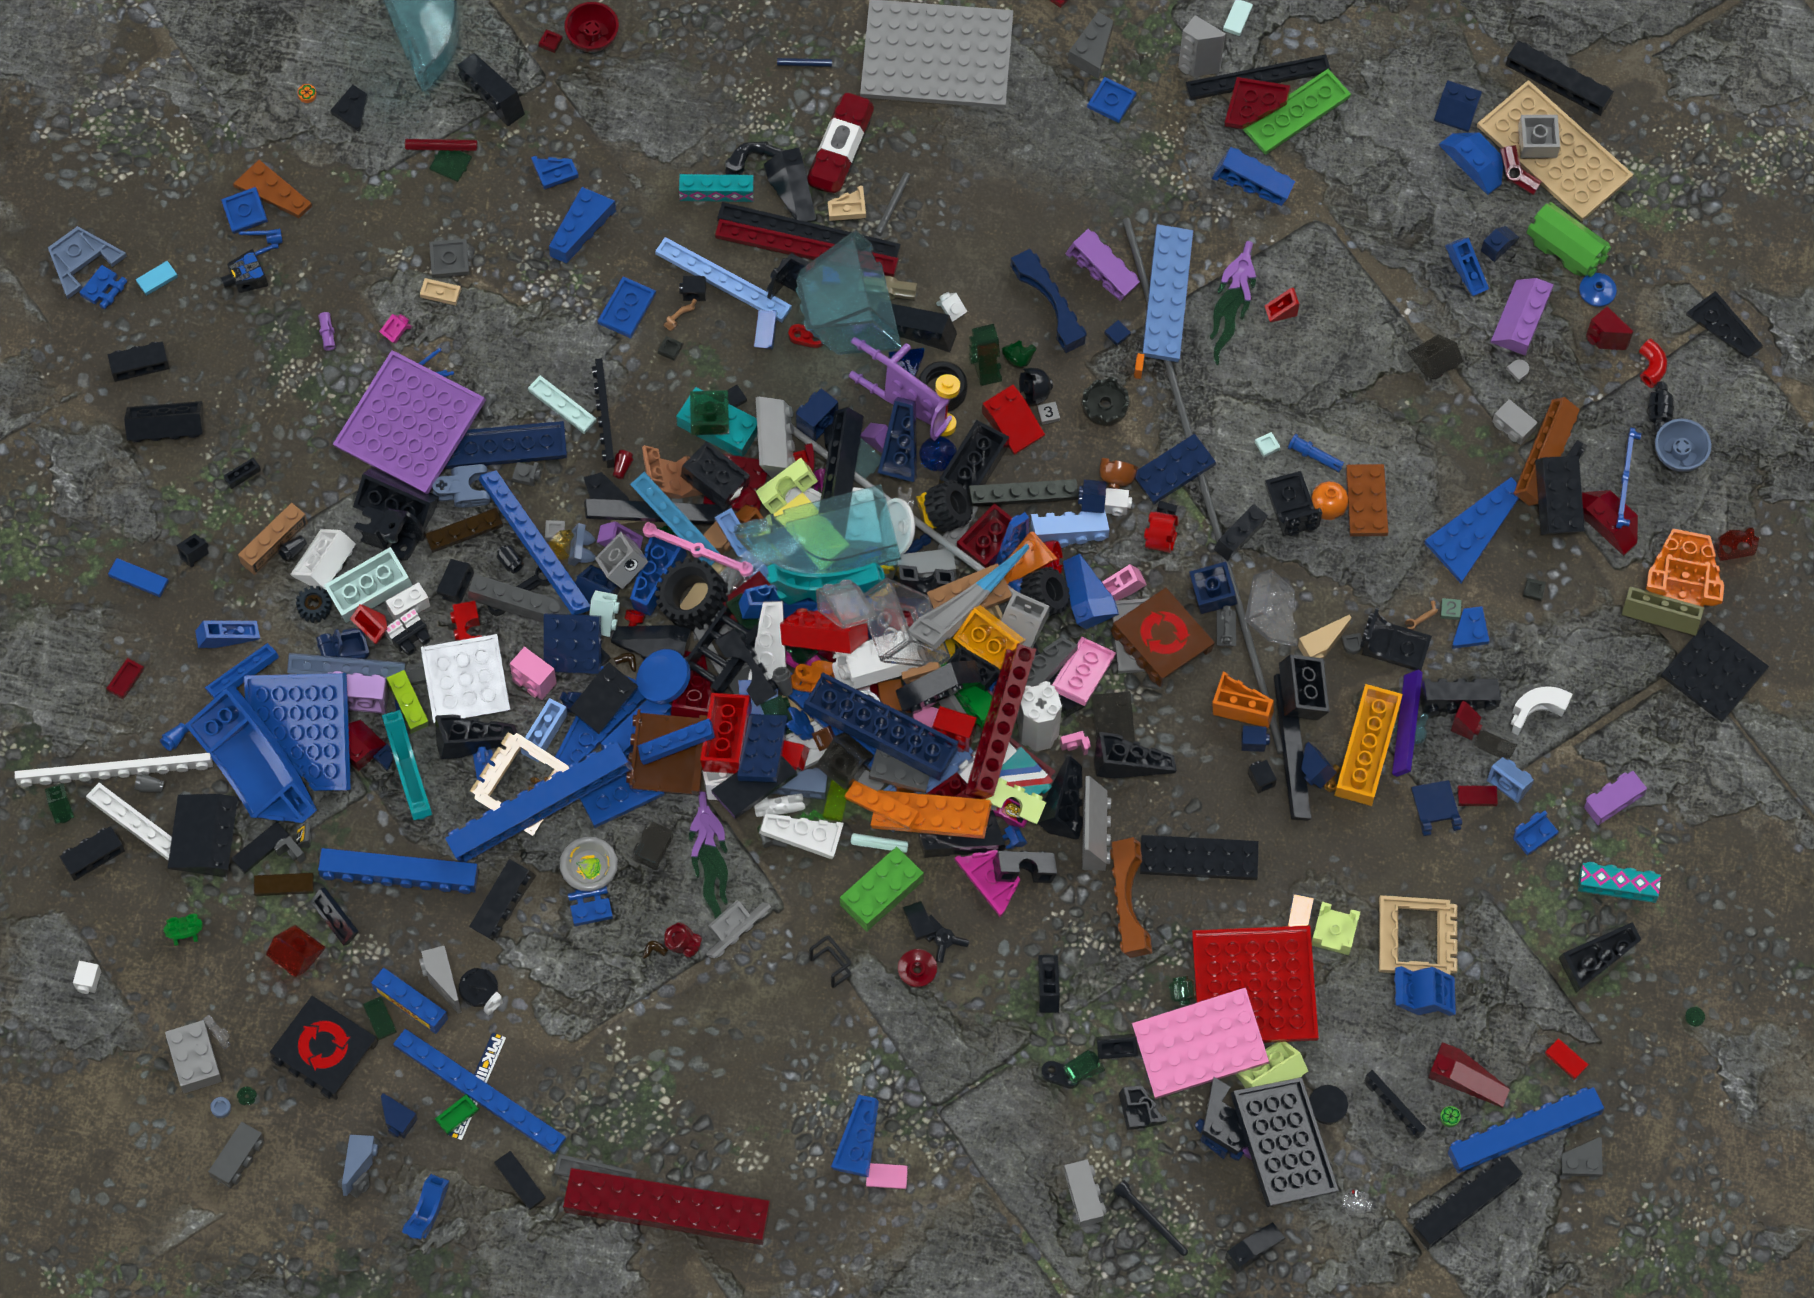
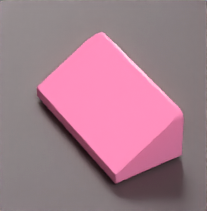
M870 1163L866 1187L906 1189L908 1166Z

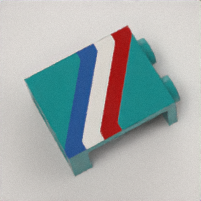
M1018 747L1017 751L1002 765L999 778L1008 781L1006 784L1008 786L1014 787V785L1024 788V793L1032 795V793L1039 795L1041 792L1045 794L1052 787L1050 783L1053 780L1022 747Z

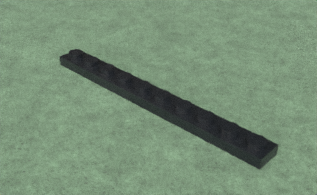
M722 202L717 221L723 219L896 258L898 257L901 245L887 240Z

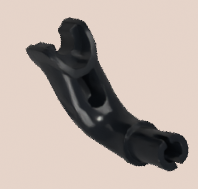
M767 141L745 142L739 145L731 157L726 160L725 173L726 175H742L745 169V161L750 154L774 157L783 149L772 146Z

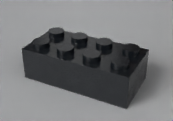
M976 420L939 478V484L955 480L966 490L969 486L985 485L1009 447V436Z
M1579 456L1543 457L1535 460L1541 535L1584 532Z

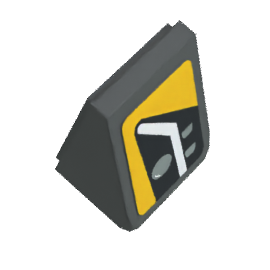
M305 823L297 829L296 844L299 848L311 847L312 828L309 823Z

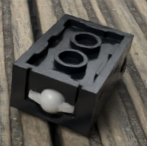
M707 441L682 465L680 476L722 510H725L748 487L750 475Z

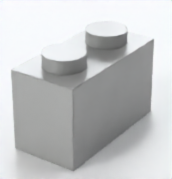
M1510 399L1494 414L1492 420L1497 429L1503 430L1513 442H1517L1520 445L1536 430L1538 423Z

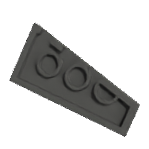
M1061 637L1044 648L1042 653L1035 655L1026 686L1033 687L1042 682L1049 681L1078 650V645Z

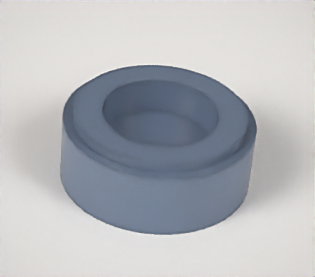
M218 1097L212 1101L210 1108L215 1117L225 1118L230 1114L231 1104L226 1098Z

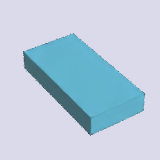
M166 261L137 278L136 282L147 296L178 276L169 262Z

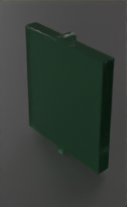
M440 150L435 155L429 170L458 182L462 174L467 171V166L472 156L458 150Z

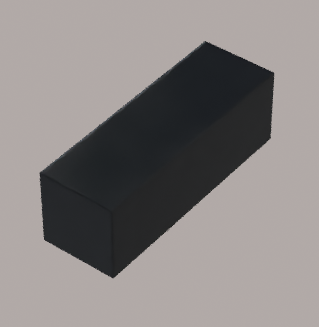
M253 457L225 474L224 480L230 489H233L261 471L260 466Z

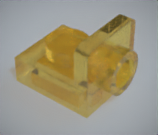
M560 530L547 543L559 560L569 557L564 548L570 544L574 534L571 530Z

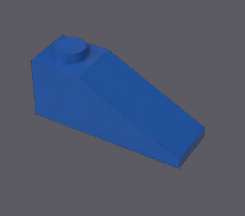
M1461 238L1445 245L1452 264L1471 296L1488 290L1489 287L1469 238Z
M203 620L195 630L198 648H219L260 639L257 621Z

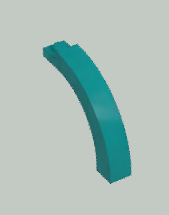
M401 710L384 714L382 719L413 820L424 819L432 815Z

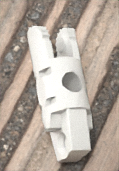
M794 794L768 799V803L759 802L754 806L756 817H761L765 814L782 815L802 811L805 809V804L802 802L803 795Z

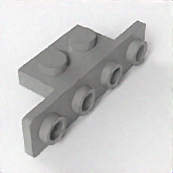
M736 900L708 925L719 942L706 952V955L711 958L720 957L725 952L724 949L727 946L736 943L743 932L749 931L754 926L753 923L757 919L765 917L768 913L767 910L771 906L768 903L762 902L749 914L740 901Z

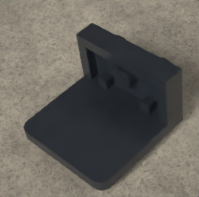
M793 253L787 258H783L779 267H775L771 272L770 277L772 280L767 287V298L771 300L783 286L800 294L804 290L811 263Z

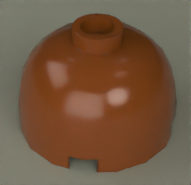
M1101 458L1099 467L1100 477L1109 484V488L1119 489L1120 487L1130 485L1134 481L1138 470L1137 466L1117 460L1110 462V459Z

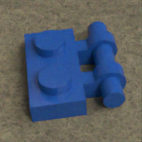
M101 265L79 293L80 296L95 305L99 300H102L99 306L106 309L108 305L114 302V297L123 291L127 280L121 277L119 281H115L118 278L117 274ZM109 287H111L112 289L110 290V292L108 294H105Z
M606 886L595 891L575 890L573 893H568L569 901L577 900L578 903L570 906L574 926L613 919L609 898L601 899L600 895L608 893ZM593 896L595 898V901L583 902V898Z

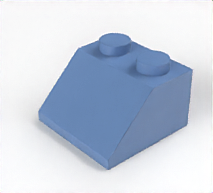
M1502 757L1491 767L1487 782L1497 786L1498 790L1516 803H1519L1532 787L1534 779H1532L1528 772L1517 768L1513 761Z

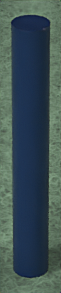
M777 58V65L832 67V59Z

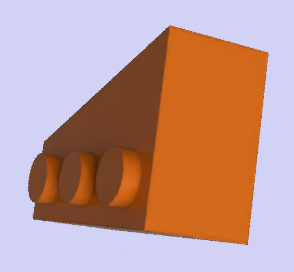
M1223 671L1212 703L1213 715L1269 728L1274 713V700L1255 689L1252 690L1243 685V682L1234 680Z

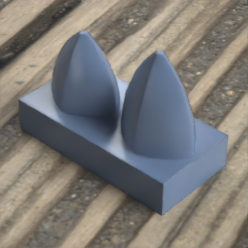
M578 523L572 529L568 558L569 565L575 566L578 562L588 563L595 561L596 556L590 550L583 547V545H590L596 541L594 536L585 530L586 525Z

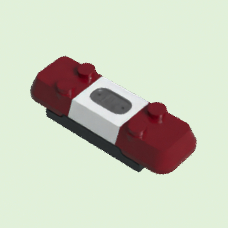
M845 93L840 97L808 172L807 181L810 186L830 193H836L846 183L870 125V119L874 111L873 103L870 100L851 93Z

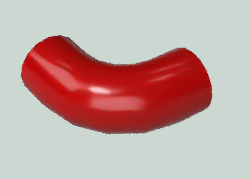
M1650 338L1639 350V353L1649 362L1647 369L1640 374V377L1645 385L1653 388L1665 375L1668 362L1663 349Z

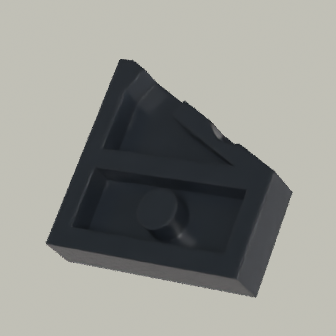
M352 84L330 110L331 114L355 130L360 131L362 117H364L365 112L364 108L368 98L367 93Z
M602 472L584 477L590 499L629 501V498Z

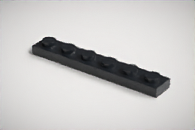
M599 358L595 359L596 366H592L593 377H597L598 382L594 383L595 394H599V400H596L597 411H601V416L598 417L599 428L603 427V433H600L601 445L605 444V450H602L603 462L607 461V468H613L615 464L603 360Z

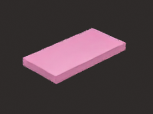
M1081 637L1077 644L1078 650L1065 663L1052 686H1055L1058 694L1085 706L1115 658L1116 652Z

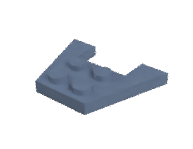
M78 226L48 247L67 299L82 289L80 283L72 275L98 256L102 255L112 267L127 257L126 253Z

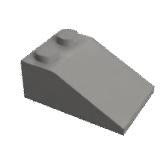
M445 946L421 951L423 958L419 959L423 976H428L429 983L457 1013H462Z

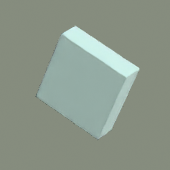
M1272 432L1255 439V444L1263 457L1280 450V445Z

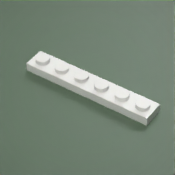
M98 783L88 793L86 799L165 859L169 860L172 839L169 834L102 784Z

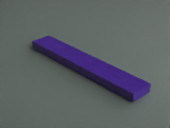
M1420 670L1404 675L1392 774L1396 777L1411 772L1423 672Z

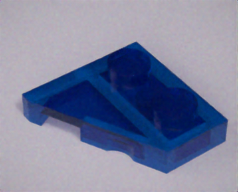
M924 348L910 349L897 364L916 377L924 357ZM898 351L889 352L888 358L891 359Z

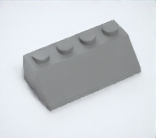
M1195 15L1182 32L1178 68L1183 73L1193 77L1219 73L1226 33Z
M756 397L759 465L773 479L795 462L793 457L795 444L792 440L794 427L791 423L793 410L784 400Z

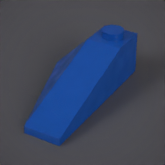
M1081 554L1063 561L1067 586L1070 591L1071 608L1077 625L1088 629L1119 615L1114 597L1108 592Z

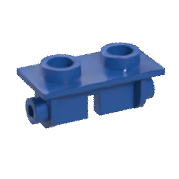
M479 747L477 753L473 754L477 780L482 783L485 782V779L480 777V774L487 763L493 767L495 766L494 762L490 760L493 756L492 750H486V747Z

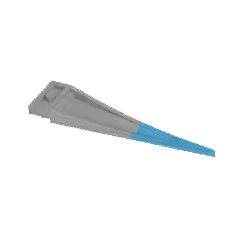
M1024 545L996 569L957 596L919 617L907 629L909 635L936 650L946 639H950L957 632L973 608L979 606L1026 553L1029 545Z

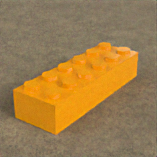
M1365 684L1334 796L1372 806L1403 694Z

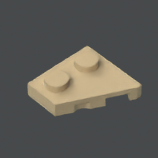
M863 186L857 187V191L851 194L847 192L839 198L828 201L829 221L866 218Z

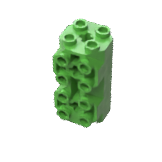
M1552 202L1545 204L1534 217L1536 219L1534 224L1531 223L1528 227L1527 234L1532 237L1534 246L1545 254H1556L1562 259L1563 266L1575 275H1588L1592 277L1597 271L1596 267L1599 264L1603 265L1608 258L1607 254L1611 249L1607 241Z

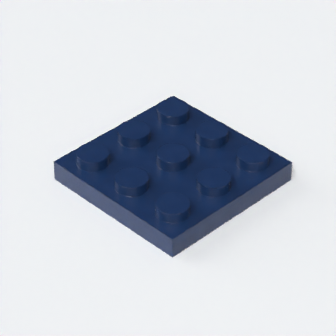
M545 613L544 661L552 666L555 672L598 674L601 671V616Z

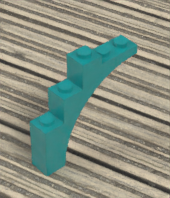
M876 562L847 571L822 574L793 572L783 569L776 564L767 566L769 583L777 588L779 599L788 605L806 598H811L816 603H820L835 596L841 597L844 601H849L887 586L884 570Z

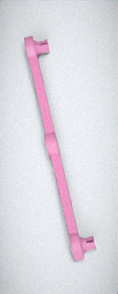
M647 522L643 527V533L646 537L659 538L691 551L694 557L703 556L739 571L744 577L750 576L754 571L752 564L743 561L741 563L706 549L702 543L694 544L657 529L656 525Z

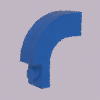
M430 1174L424 1182L417 1207L410 1219L405 1223L402 1233L414 1239L427 1237L443 1204L449 1180Z

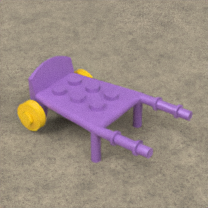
M853 337L851 343L857 346L858 350H863L871 355L872 359H877L887 366L885 391L879 388L878 384H873L863 378L862 374L859 375L851 371L849 377L855 381V384L864 386L870 390L871 394L874 393L893 405L897 397L916 401V418L931 425L930 437L934 441L939 436H949L955 432L956 419L952 414L948 413V404L951 398L959 394L960 381L957 377L950 374L940 376L936 380L934 391L897 364L911 349L909 344L905 343L890 359L883 355L879 349L875 350L866 344L865 340L861 341L857 337Z

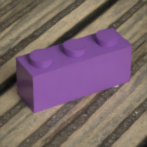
M1634 771L1628 774L1626 772L1617 778L1618 781L1613 784L1611 782L1606 784L1601 789V792L1598 794L1592 793L1586 798L1587 801L1584 808L1597 825H1600L1645 795L1647 788Z

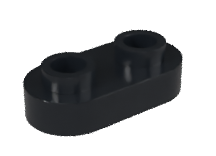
M1048 1061L1042 1066L1041 1075L1047 1082L1068 1089L1077 1087L1080 1082V1073L1075 1068L1055 1061ZM1049 1068H1054V1069H1055V1072H1054V1073H1050V1072L1048 1071V1069H1049ZM1072 1074L1074 1078L1068 1079L1067 1075Z

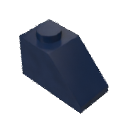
M1506 226L1497 228L1483 241L1481 252L1496 262L1519 237Z
M1308 741L1305 745L1301 769L1306 774L1305 780L1310 785L1315 784L1321 789L1337 772L1322 753Z
M382 1093L381 1101L386 1125L389 1129L388 1132L394 1137L398 1138L400 1136L405 1138L418 1120L416 1113Z

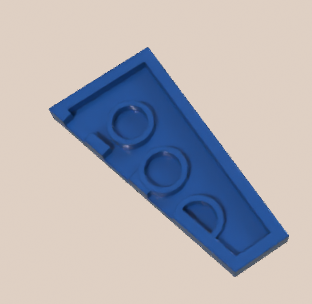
M858 1095L831 1165L833 1170L869 1177L879 1104L876 1098Z

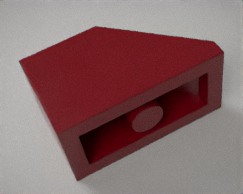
M1462 701L1455 716L1451 732L1472 740L1474 735L1478 736L1483 725L1480 724L1482 717L1467 702Z

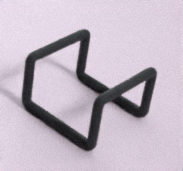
M827 935L809 948V960L814 961L829 950L842 966L831 975V987L835 988L851 976V971L848 969L851 961L832 937ZM828 939L847 963L844 964L830 946H826L814 956L813 950ZM845 970L847 974L835 982V976Z

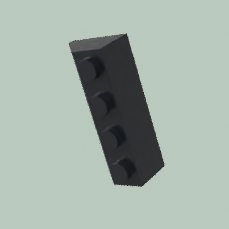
M203 402L127 407L124 417L127 441L141 442L143 439L158 441L167 437L178 439L181 436L195 438L203 435Z
M371 467L362 474L353 507L361 511L364 510L365 506L383 512L389 508L408 511L418 519L425 530L435 512L439 496L430 492L425 494L399 479Z

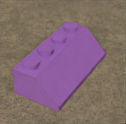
M1538 278L1516 280L1490 343L1526 356L1554 284Z

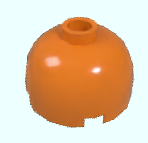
M1323 482L1316 486L1311 494L1314 508L1322 509L1321 518L1324 520H1334L1336 517L1344 515L1347 510V492L1342 485L1336 482Z

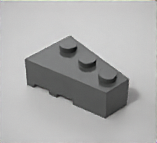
M1097 12L1069 50L1068 62L1099 79L1112 34L1113 20Z

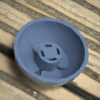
M1674 419L1665 423L1657 432L1655 450L1660 461L1669 469L1678 472H1689L1705 463L1711 452V439L1707 431L1700 424L1688 419Z

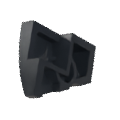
M1142 1085L1123 1087L1119 1092L1127 1130L1146 1128L1167 1122V1117L1162 1116L1156 1109L1157 1104L1148 1097L1147 1091Z

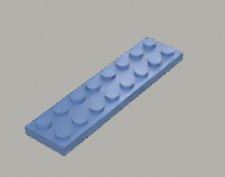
M1159 224L1156 226L1142 354H1145L1144 357L1179 362L1193 230Z

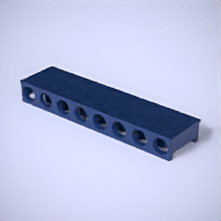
M823 672L810 696L804 702L802 711L938 781L941 780L958 751V741Z

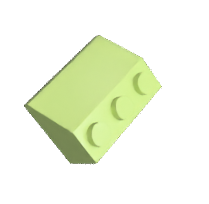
M1276 1042L1265 1049L1269 1064L1235 1075L1245 1088L1300 1078L1308 1072V1069L1298 1050L1287 1042Z

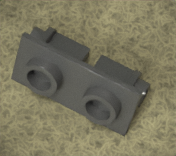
M1223 606L1222 610H1217V646H1236V610H1232L1230 606Z

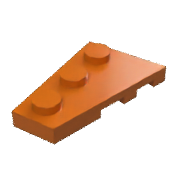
M1030 532L1008 557L1010 558L1024 545H1029L1026 553L1005 575L1004 579L1007 584L1057 560L1055 555L1035 532Z

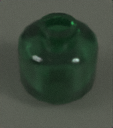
M1188 976L1173 978V982L1169 984L1171 1000L1179 1002V1006L1191 1004L1190 1000L1196 997L1194 981L1188 979Z

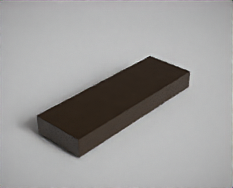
M313 873L254 875L255 896L314 893Z

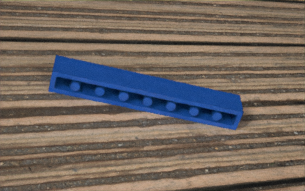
M325 848L321 849L318 868L320 877L326 880H334V878L342 879L345 882L356 880L365 884L376 882L384 886L396 884L404 888L416 886L423 890L436 888L443 892L456 890L463 894L476 892L479 872L478 865L475 863Z
M1586 1087L1580 1089L1574 1096H1563L1557 1103H1546L1541 1106L1540 1110L1525 1112L1521 1118H1510L1505 1121L1504 1125L1499 1127L1498 1125H1493L1487 1129V1132L1482 1134L1477 1132L1470 1135L1469 1139L1463 1142L1462 1140L1453 1142L1448 1150V1155L1457 1173L1469 1170L1601 1115L1604 1106L1595 1088L1588 1089Z

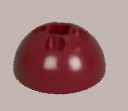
M585 2L577 5L568 13L565 20V32L569 41L576 48L585 52H599L609 47L615 40L619 28L615 12L607 5L599 2Z

